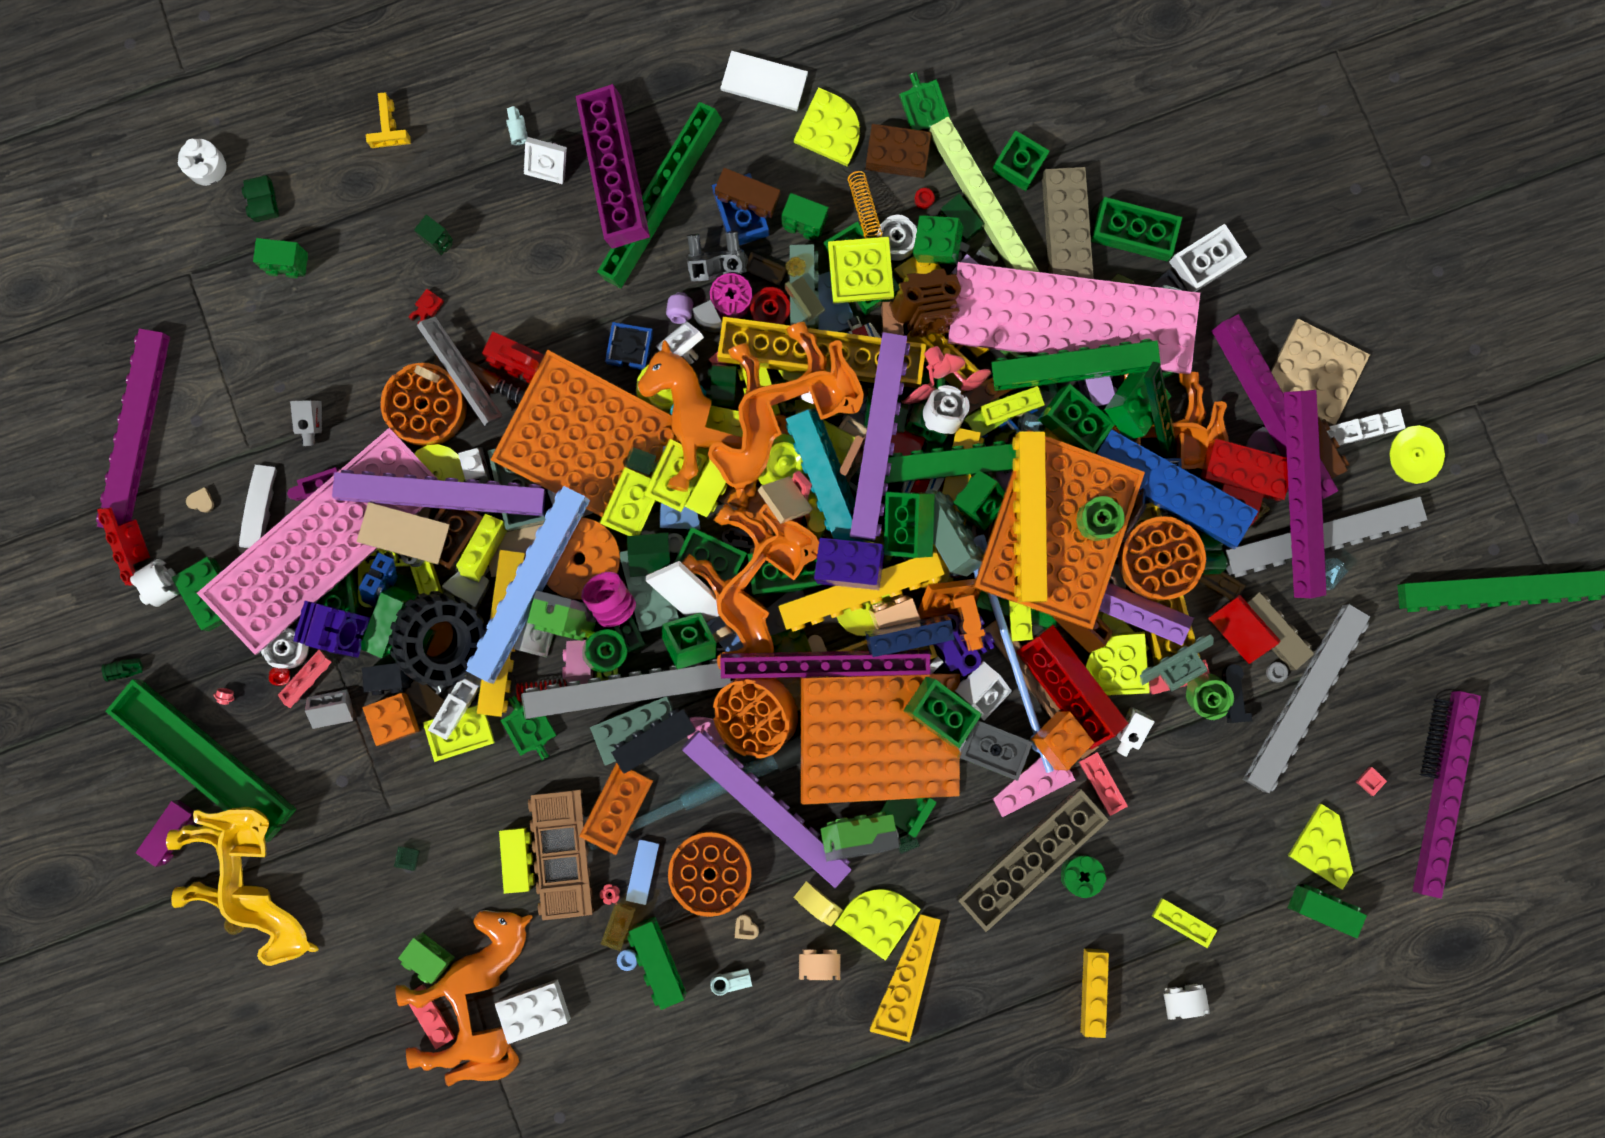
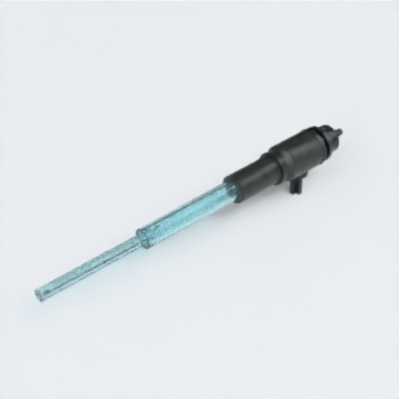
M801 734L791 738L773 755L757 758L744 764L743 770L747 774L752 772L757 778H760L777 769L782 772L801 763ZM711 779L679 794L680 799L634 819L627 834L683 808L688 811L728 791L716 780ZM588 842L591 850L598 848V846Z

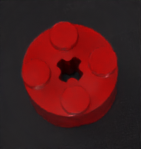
M775 287L761 289L752 297L750 303L752 321L786 325L790 319V301L783 291ZM769 307H773L774 311L772 313H768Z

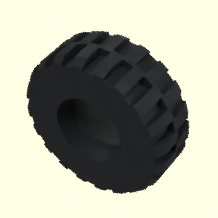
M431 591L430 595L422 593L417 595L416 600L410 599L405 603L406 607L397 612L396 616L398 617L395 622H392L390 627L392 630V635H389V644L392 645L390 653L396 659L395 664L406 675L422 685L428 684L431 687H439L442 684L447 687L453 685L454 681L460 682L464 680L465 675L469 673L466 671L468 660L476 653L478 641L487 632L486 628L482 626L484 623L482 616L477 613V609L473 605L449 592ZM449 622L453 629L451 644L443 653L437 656H427L423 650V640L426 632L436 623Z

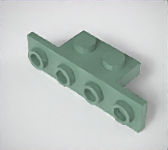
M1211 634L1206 637L1201 636L1193 645L1182 647L1177 651V654L1172 657L1167 656L1163 658L1153 668H1146L1140 675V683L1143 686L1161 676L1172 692L1207 672V667L1198 656V653L1212 646L1214 637Z

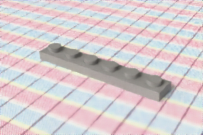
M433 317L420 321L417 327L484 426L500 420L503 415L437 318Z

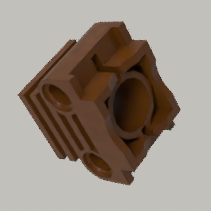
M937 269L927 274H907L904 282L899 283L900 289L894 301L889 303L893 317L899 323H909L907 328L908 331L911 330V338L917 336L923 338L929 334L946 333L960 311L959 307L955 308L957 305L956 299L961 292L957 275H946L945 269Z

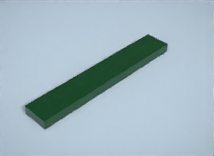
M1152 362L1144 379L1161 457L1170 458L1177 443L1161 365L1158 362Z

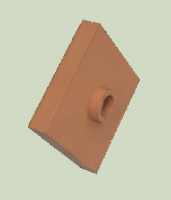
M857 435L840 468L839 472L845 476L852 475L856 465L861 462L865 436Z

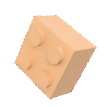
M903 594L892 597V601L884 603V601L872 605L873 608L869 609L876 629L920 620L913 598L907 595L903 596Z

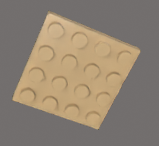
M1297 319L1271 372L1283 394L1284 392L1317 390L1318 417L1321 420L1326 419L1327 423L1333 426L1336 425L1370 354Z

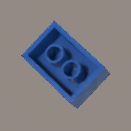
M750 173L744 175L749 178H752ZM717 184L712 185L725 231H738L739 245L769 236V229L765 218L756 215L753 210H742L733 202L725 203L717 198L718 196H715L714 189Z

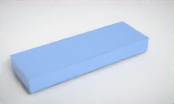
M639 839L626 901L646 905L660 843Z

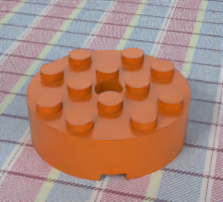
M415 363L403 367L402 370L389 378L382 391L381 412L384 421L398 437L415 446L425 447L427 445L447 442L460 430L466 417L467 402L465 396L450 374L434 364ZM418 365L439 375L438 382L435 383L414 372L416 366ZM427 400L428 405L424 409H420V404Z
M1166 516L1154 517L1136 525L1126 542L1124 541L1121 544L1118 553V566L1124 582L1136 594L1154 601L1178 598L1191 591L1197 585L1206 564L1205 548L1197 532L1190 525L1177 520V518ZM1160 553L1164 554V556L1166 557L1165 564H1162L1158 561V555Z
M581 518L547 582L549 588L563 597L582 600V590L591 578L603 572L618 574L621 566L620 549L613 534L599 522L588 518ZM579 553L585 556V562L581 565H577L574 561L575 556Z
M735 678L719 691L713 705L715 708L714 724L720 737L731 749L743 756L750 755L756 756V758H765L773 755L792 738L798 724V711L794 698L788 689L775 678Z
M703 831L688 837L674 852L668 869V881L673 896L686 910L706 917L723 915L734 909L746 896L752 877L751 862L745 848L734 837L719 831ZM708 868L713 869L716 872L715 878H706L704 871Z

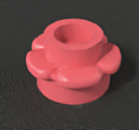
M218 688L214 694L217 703L228 705L229 702L235 699L233 697L234 691L227 688Z
M612 884L605 885L604 889L600 891V898L607 905L616 903L620 898L619 888Z

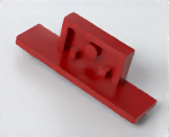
M111 507L97 509L98 519L104 527L106 540L112 548L113 559L118 564L120 577L125 585H133L130 577L135 573L133 564L150 558L137 520L132 519L118 525Z

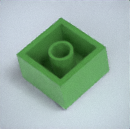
M422 932L411 940L398 959L402 961L401 965L404 968L418 973V978L421 981L432 984L441 977L455 957Z

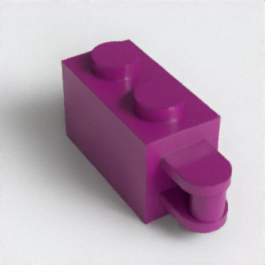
M335 467L297 480L298 486L288 490V497L295 501L306 500L334 476V472H338L340 469Z

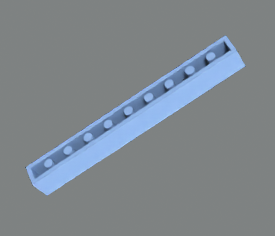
M565 486L557 492L555 503L552 508L548 509L543 526L538 528L534 543L528 547L524 562L520 563L517 567V575L514 581H511L507 586L505 598L497 605L495 617L488 622L486 634L478 641L476 653L468 660L467 672L486 682L495 683L528 620L535 591H543L590 502L584 495Z

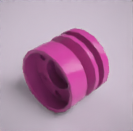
M727 273L719 276L712 283L710 300L720 319L723 320V317L745 319L750 313L752 288L743 276ZM732 292L734 298L730 299L728 293Z
M603 572L594 576L585 584L582 590L581 598L592 612L598 623L604 627H614L627 621L636 608L634 597L626 588L619 575L614 572Z

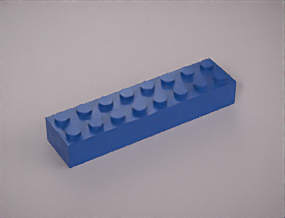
M1112 429L1097 455L1145 472L1140 489L1144 488L1146 490V501L1234 550L1238 547L1258 513L1256 509Z

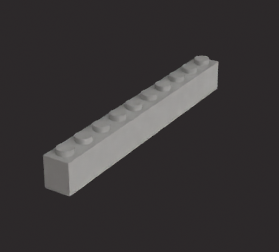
M1421 497L1323 523L1324 549L1331 547L1333 551L1344 548L1343 543L1350 542L1351 545L1362 543V538L1368 536L1370 540L1383 537L1382 533L1389 531L1391 535L1401 532V527L1408 526L1409 529L1421 526L1420 522L1427 520ZM1291 533L1237 547L1235 550L1223 551L1228 560L1227 574H1234L1236 578L1247 575L1246 570L1254 569V572L1267 569L1266 565L1273 563L1274 567L1286 564L1285 560L1292 558Z
M1350 604L1342 605L1242 780L1266 793H1270V791L1277 787V779L1280 773L1286 771L1289 765L1287 761L1290 756L1297 752L1299 747L1297 744L1301 738L1306 736L1309 730L1307 726L1310 721L1317 717L1319 705L1328 698L1329 693L1327 691L1331 685L1333 686L1337 682L1340 669L1344 668L1348 663V655L1351 650L1353 651L1359 643L1357 639L1360 634L1364 633L1368 628L1370 616Z
M717 659L709 660L710 664L702 665V662L691 665L689 668L678 670L676 666H670V671L662 672L661 668L649 670L650 674L644 675L641 674V671L629 673V677L621 678V674L608 676L609 680L601 681L600 677L588 679L586 684H580V681L568 682L567 687L559 688V684L546 686L547 690L541 691L538 690V687L528 688L526 693L521 694L524 717L529 719L723 688L731 682V679H721V670L717 665Z

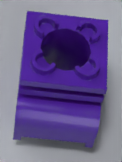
M305 601L293 641L316 649L359 658L362 641L360 636L367 629L370 617Z
M948 614L947 616L953 624L955 640L933 644V646L940 653L943 661L942 664L946 671L956 670L957 673H960V677H964L980 666V654L994 648L992 643L995 641L990 632H985V636H981L984 648L968 651L966 641H961L959 636L962 634L959 630L960 619L954 614ZM979 614L981 629H984L982 626L984 624V621ZM967 655L973 659L971 666L965 664V657Z

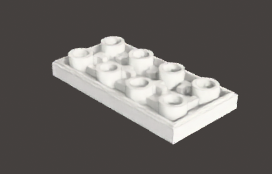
M731 51L721 91L797 111L808 71Z
M680 561L646 575V582L684 616L687 617L701 613L705 622L719 616L715 593Z

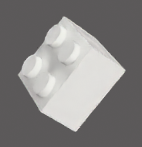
M983 661L966 680L959 684L955 692L960 698L982 713L980 718L985 720L1012 690L1003 678Z

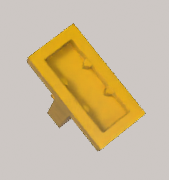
M378 93L382 132L366 134V142L371 148L411 144L410 135L406 130L396 131L395 119H392V112L395 111L393 100L386 93Z

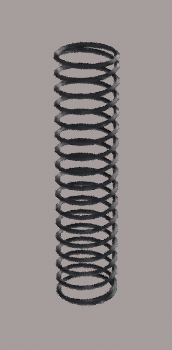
M1434 699V701L1437 703L1432 704L1433 706L1437 707L1432 708V710L1437 713H1431V715L1434 717H1431L1430 720L1435 722H1430L1429 724L1435 727H1428V729L1435 732H1427L1429 735L1432 736H1427L1426 738L1432 741H1426V743L1432 746H1424L1429 750H1425L1423 752L1429 755H1423V757L1429 760H1422V762L1426 764H1422L1421 766L1426 769L1420 770L1421 772L1427 774H1419L1421 776L1438 779L1439 776L1425 771H1440L1425 766L1440 768V766L1425 761L1442 763L1441 761L1428 758H1443L1442 756L1428 753L1434 752L1443 754V752L1428 748L1433 747L1444 749V747L1431 744H1445L1444 742L1431 739H1446L1444 737L1431 734L1437 733L1447 735V733L1431 729L1435 728L1448 730L1447 728L1433 725H1449L1447 723L1433 720H1450L1447 718L1433 715L1439 714L1451 716L1450 714L1436 711H1452L1450 709L1436 706L1444 705L1452 707V705L1450 704H1452L1453 702L1442 699Z

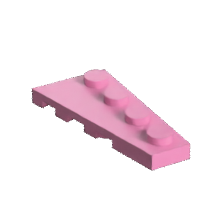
M1040 756L1021 773L1018 781L1013 780L992 799L1001 816L1004 817L1075 781V778L1070 769L1068 771L1054 769V771L1046 773Z

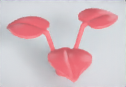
M935 346L924 353L929 363L927 369L929 370L930 383L919 387L901 402L904 404H914L929 398L931 393L936 390L934 378H943L950 373H954L963 383L960 389L969 391L983 384L992 372L989 369L979 370L969 376L968 379H965L957 372L965 365V360L959 356L947 353L943 356L940 348Z

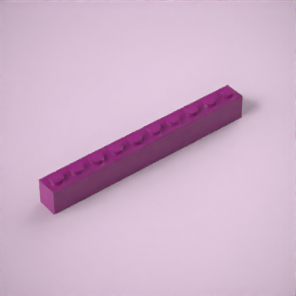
M1238 314L1223 321L1212 330V333L1282 457L1287 458L1284 394ZM1320 459L1323 500L1338 492V489Z
M139 329L134 339L135 350L130 357L131 369L126 377L127 387L126 392L122 396V411L117 419L119 424L118 430L113 437L114 448L109 456V471L105 475V491L101 494V508L111 507L118 525L132 520L170 341V337L162 332ZM97 514V527L104 528L98 519L99 514Z
M1317 390L1284 392L1294 598H1316L1327 595Z
M905 650L872 657L869 651L723 653L720 657L721 679L930 675L929 650Z
M1461 691L1451 692L1450 701L1453 703L1450 704L1452 707L1449 706L1448 709L1452 711L1447 712L1451 716H1447V719H1450L1449 721L1446 720V723L1449 725H1445V728L1448 730H1444V733H1447V735L1443 734V737L1446 739H1442V742L1445 744H1441V747H1444V749L1440 748L1443 754L1439 753V756L1443 758H1438V761L1442 763L1437 764L1440 768L1437 767L1436 770L1440 772L1435 774L1439 777L1434 779L1413 886V892L1440 899L1443 896L1481 700L1479 695Z

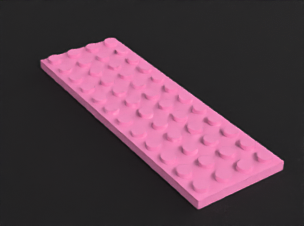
M958 262L956 275L961 286V292L956 299L957 305L955 308L959 307L960 311L952 325H950L949 344L1035 355L1046 352L1050 355L1057 354L1060 350L1073 352L1078 351L1082 347L1096 349L1100 345L1105 344L1119 346L1122 342L1134 344L1140 343L1144 339H1152V341L1158 340L1162 371L1183 374L1191 373L1200 293L963 262Z
M390 428L341 469L354 471V474H362V471L374 472L376 476H383V473H392L396 475L395 477L404 478V475L417 476L416 479H425V476L435 477ZM334 476L197 592L205 603L255 655L301 616V610L305 601L314 603L319 601L378 549L356 542L368 503L335 500L332 497ZM373 503L417 515L425 508Z

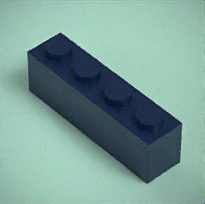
M946 614L865 631L868 651L872 657L955 640L951 619Z

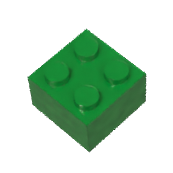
M1015 130L995 162L992 172L1022 190L1027 191L1050 151Z
M790 193L782 213V227L787 232L803 234V237L808 240H819L828 219V207Z
M919 215L913 250L916 260L920 263L957 265L963 233V225L960 219Z
M256 238L253 262L259 266V269L265 271L270 276H278V274H286V277L289 278L305 276L308 252L297 242Z
M978 470L970 478L963 491L957 495L953 503L967 521L986 531L998 515L1005 492L996 480Z
M701 613L662 624V639L677 670L716 658V641Z

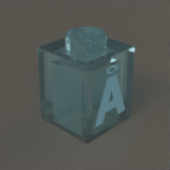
M1027 412L1023 417L1019 416L1016 423L1021 432H1026L1027 430L1045 432L1046 426L1038 420V416Z
M1330 558L1325 561L1326 591L1332 590L1348 572L1344 568L1345 564L1337 558Z

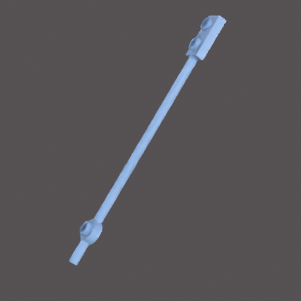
M983 534L975 537L973 541L985 553L987 542ZM979 568L974 571L975 578L977 577ZM988 593L1033 731L1032 738L1040 730L1037 716L998 597ZM1032 743L1031 748L1041 755L1046 773L1054 771L1052 765L1036 745Z

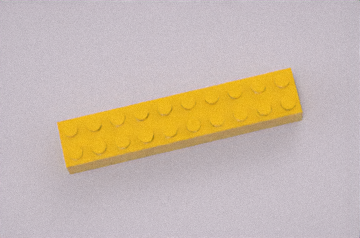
M723 317L717 355L718 362L741 365L730 357L728 350L739 344L747 343L750 354L758 358L761 368L805 373L808 369V359L804 348L797 340L790 338L786 331L789 325ZM808 328L809 332L816 335L818 348L827 357L825 367L827 372H831L829 343L840 340L842 342L843 357L856 373L858 380L875 383L882 338ZM906 342L910 343L908 356L904 355L903 363H907L906 374L901 375L900 383H904V387L918 389L921 386L926 344Z

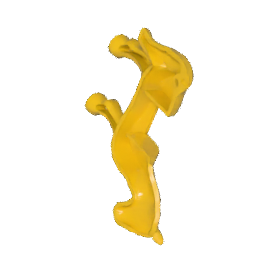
M250 807L232 808L218 813H205L201 810H196L193 813L194 822L203 826L195 827L189 824L183 826L181 830H169L166 838L168 850H180L183 845L192 842H206L216 848L220 862L218 889L208 887L201 882H193L188 888L183 886L175 887L171 897L174 908L184 907L188 902L194 900L206 901L219 908L221 914L230 923L241 927L256 928L269 934L271 937L268 943L259 949L257 955L258 959L265 965L272 966L300 957L306 951L317 952L319 950L318 946L307 941L306 933L300 923L292 915L271 901L268 889L257 886H244L241 856L265 857L267 854L265 834L269 821L262 812Z

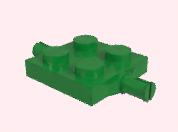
M917 72L910 74L913 87L899 94L909 126L912 130H930L932 125L946 117L950 118L937 79L929 83H920Z
M516 695L508 699L514 710L509 716L503 718L501 722L519 755L522 756L529 751L537 750L541 760L549 757L544 745L548 740L556 737L557 734L547 716L525 719L523 706L517 700Z

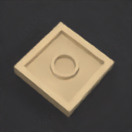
M790 476L762 485L758 489V492L780 524L809 514L812 510V507Z

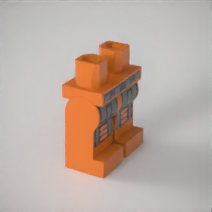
M974 595L949 601L951 609L957 608L960 619L959 630L962 633L959 636L961 641H966L968 651L984 648L981 636H985L984 629H981Z

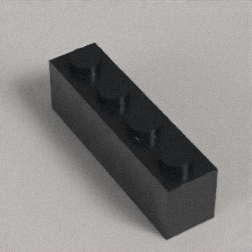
M677 708L668 713V719L663 722L661 719H658L650 724L651 729L648 731L640 730L632 735L633 740L628 743L623 740L614 746L615 750L611 753L623 774L697 731L685 709L680 711Z

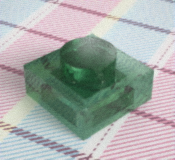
M910 835L899 840L898 850L902 854L920 845L917 838H912Z
M398 846L394 867L415 871L420 850Z

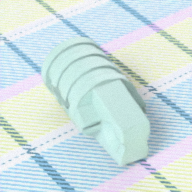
M515 106L507 108L509 120H506L509 128L511 144H525L528 134L523 115L520 116L519 110Z

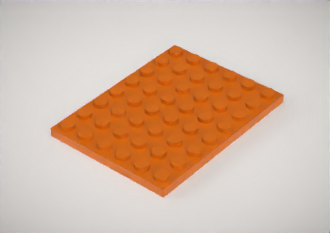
M547 350L490 460L556 494L565 486L584 495L590 500L586 509L602 517L624 467L651 479L663 454V446L667 445L669 439L680 444L681 442L672 431V415Z
M1045 436L1047 601L1018 602V597L1014 595V587L1017 585V576L1014 575V565L1017 564V555H1014V543L1017 542V534H1014L1013 525L1014 521H1017V513L1013 511V502L1016 500V492L1013 491V480L1016 479V471H1012L973 588L1092 630L1145 472ZM1096 497H1110L1123 509L1124 524L1113 537L1102 541H1093L1083 537L1076 521L1079 508L1087 501ZM1097 516V519L1102 522L1103 518Z
M960 673L801 677V803L820 804L959 796V749L943 741L903 710L925 677L936 679L958 695L955 690L960 684Z

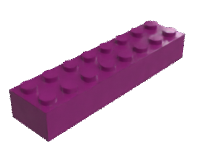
M611 84L577 95L576 101L604 240L613 249L649 238L650 234L620 93Z

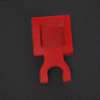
M426 289L415 303L418 309L413 311L409 318L412 321L417 316L421 317L420 321L426 320L428 315L433 318L444 301Z

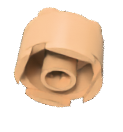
M803 950V954H799V980H804V976H807L809 980H833V976H835L836 980H840V954H837V950H823V954H816V950Z

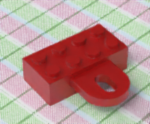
M493 331L482 352L490 366L499 370L503 367L508 371V374L516 378L522 376L529 384L544 357V354Z
M1213 439L1209 441L1200 479L1222 486L1221 491L1256 509L1258 513L1252 521V525L1259 515L1263 497L1275 501L1285 500L1288 489L1287 458L1227 441Z

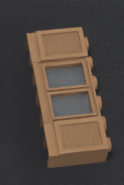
M583 789L530 795L531 799L528 800L529 812H532L533 820H530V829L535 835V840L532 841V850L537 856V861H534V871L539 877V882H536V892L540 894L538 913L542 915V920L593 915L595 912L591 902L593 893L589 881L591 872L590 867L588 868L587 860L589 855L588 847H586V840L579 837L584 827L583 814H585L584 806H582L581 798Z

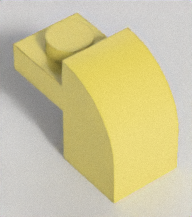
M807 881L794 896L807 911L830 927L843 912V909Z

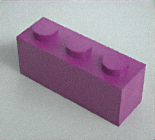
M180 800L171 801L136 851V854L155 867L166 865L173 857V854H171L173 850H168L166 846L169 830H181L183 826L195 825L194 810Z

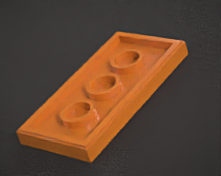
M616 763L579 837L616 855L653 780L634 770L623 774Z

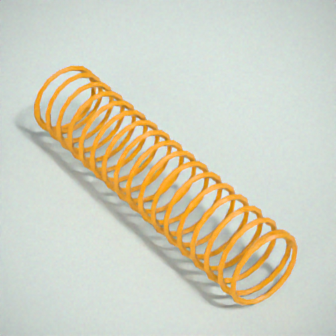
M862 171L853 172L849 175L848 182L864 237L867 239V233L879 230L877 234L881 232L879 236L881 237L883 232L881 231L865 173ZM858 172H861V173L864 174V175H857V176H863V177H864V178L857 179V180H861V181L856 182V183H854L855 181L851 182L852 179L850 180V177H851L853 174L858 173ZM867 187L866 189H862L857 192L855 191L856 189ZM866 194H869L868 196L857 199L858 196H864ZM870 201L869 204H864V205H862V206H859V205L862 204V203H866V202ZM872 205L871 207H867V208H865V209H863V210L860 209L861 207H866V206ZM870 208L873 209L872 211H867V212H865V213H861L862 211L869 210ZM871 212H874V213L871 214V215H867V216L863 217L864 214H869V213H871ZM871 216H875L874 218H870V219H868V220H864L865 218H869V217H871ZM873 219L876 220L875 222H870V223H868V224L862 223V221L867 222V221H872ZM877 223V225L870 226L869 228L866 227L867 225Z

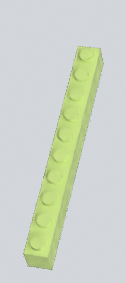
M946 117L932 125L929 130L931 132V139L972 209L984 223V229L1006 267L1039 272L950 118Z

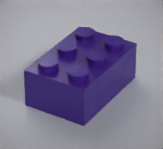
M820 538L814 579L817 584L879 590L884 547L882 544Z

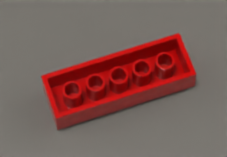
M1054 625L1033 637V640H1029L1016 651L1061 712H1071L1094 741L1090 750L1115 737L1129 724Z

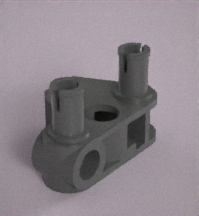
M738 231L726 232L728 250L717 252H703L701 250L700 234L687 235L690 253H688L686 259L691 281H706L727 273L741 274L747 271L748 258L744 250L740 249ZM733 259L738 262V265L733 263Z

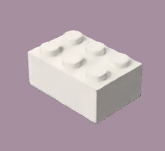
M1223 224L1174 255L1169 262L1187 290L1196 292L1241 264L1247 256L1227 226Z
M558 979L499 999L495 1003L508 1044L567 1024L571 1019Z

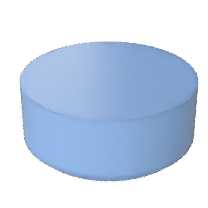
M631 949L621 951L617 957L618 966L624 971L634 969L637 965L635 957L637 953Z

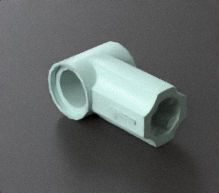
M748 968L714 975L710 981L712 992L719 996L727 992L751 987L752 983ZM717 980H724L726 985L723 989L718 990L714 987V983Z

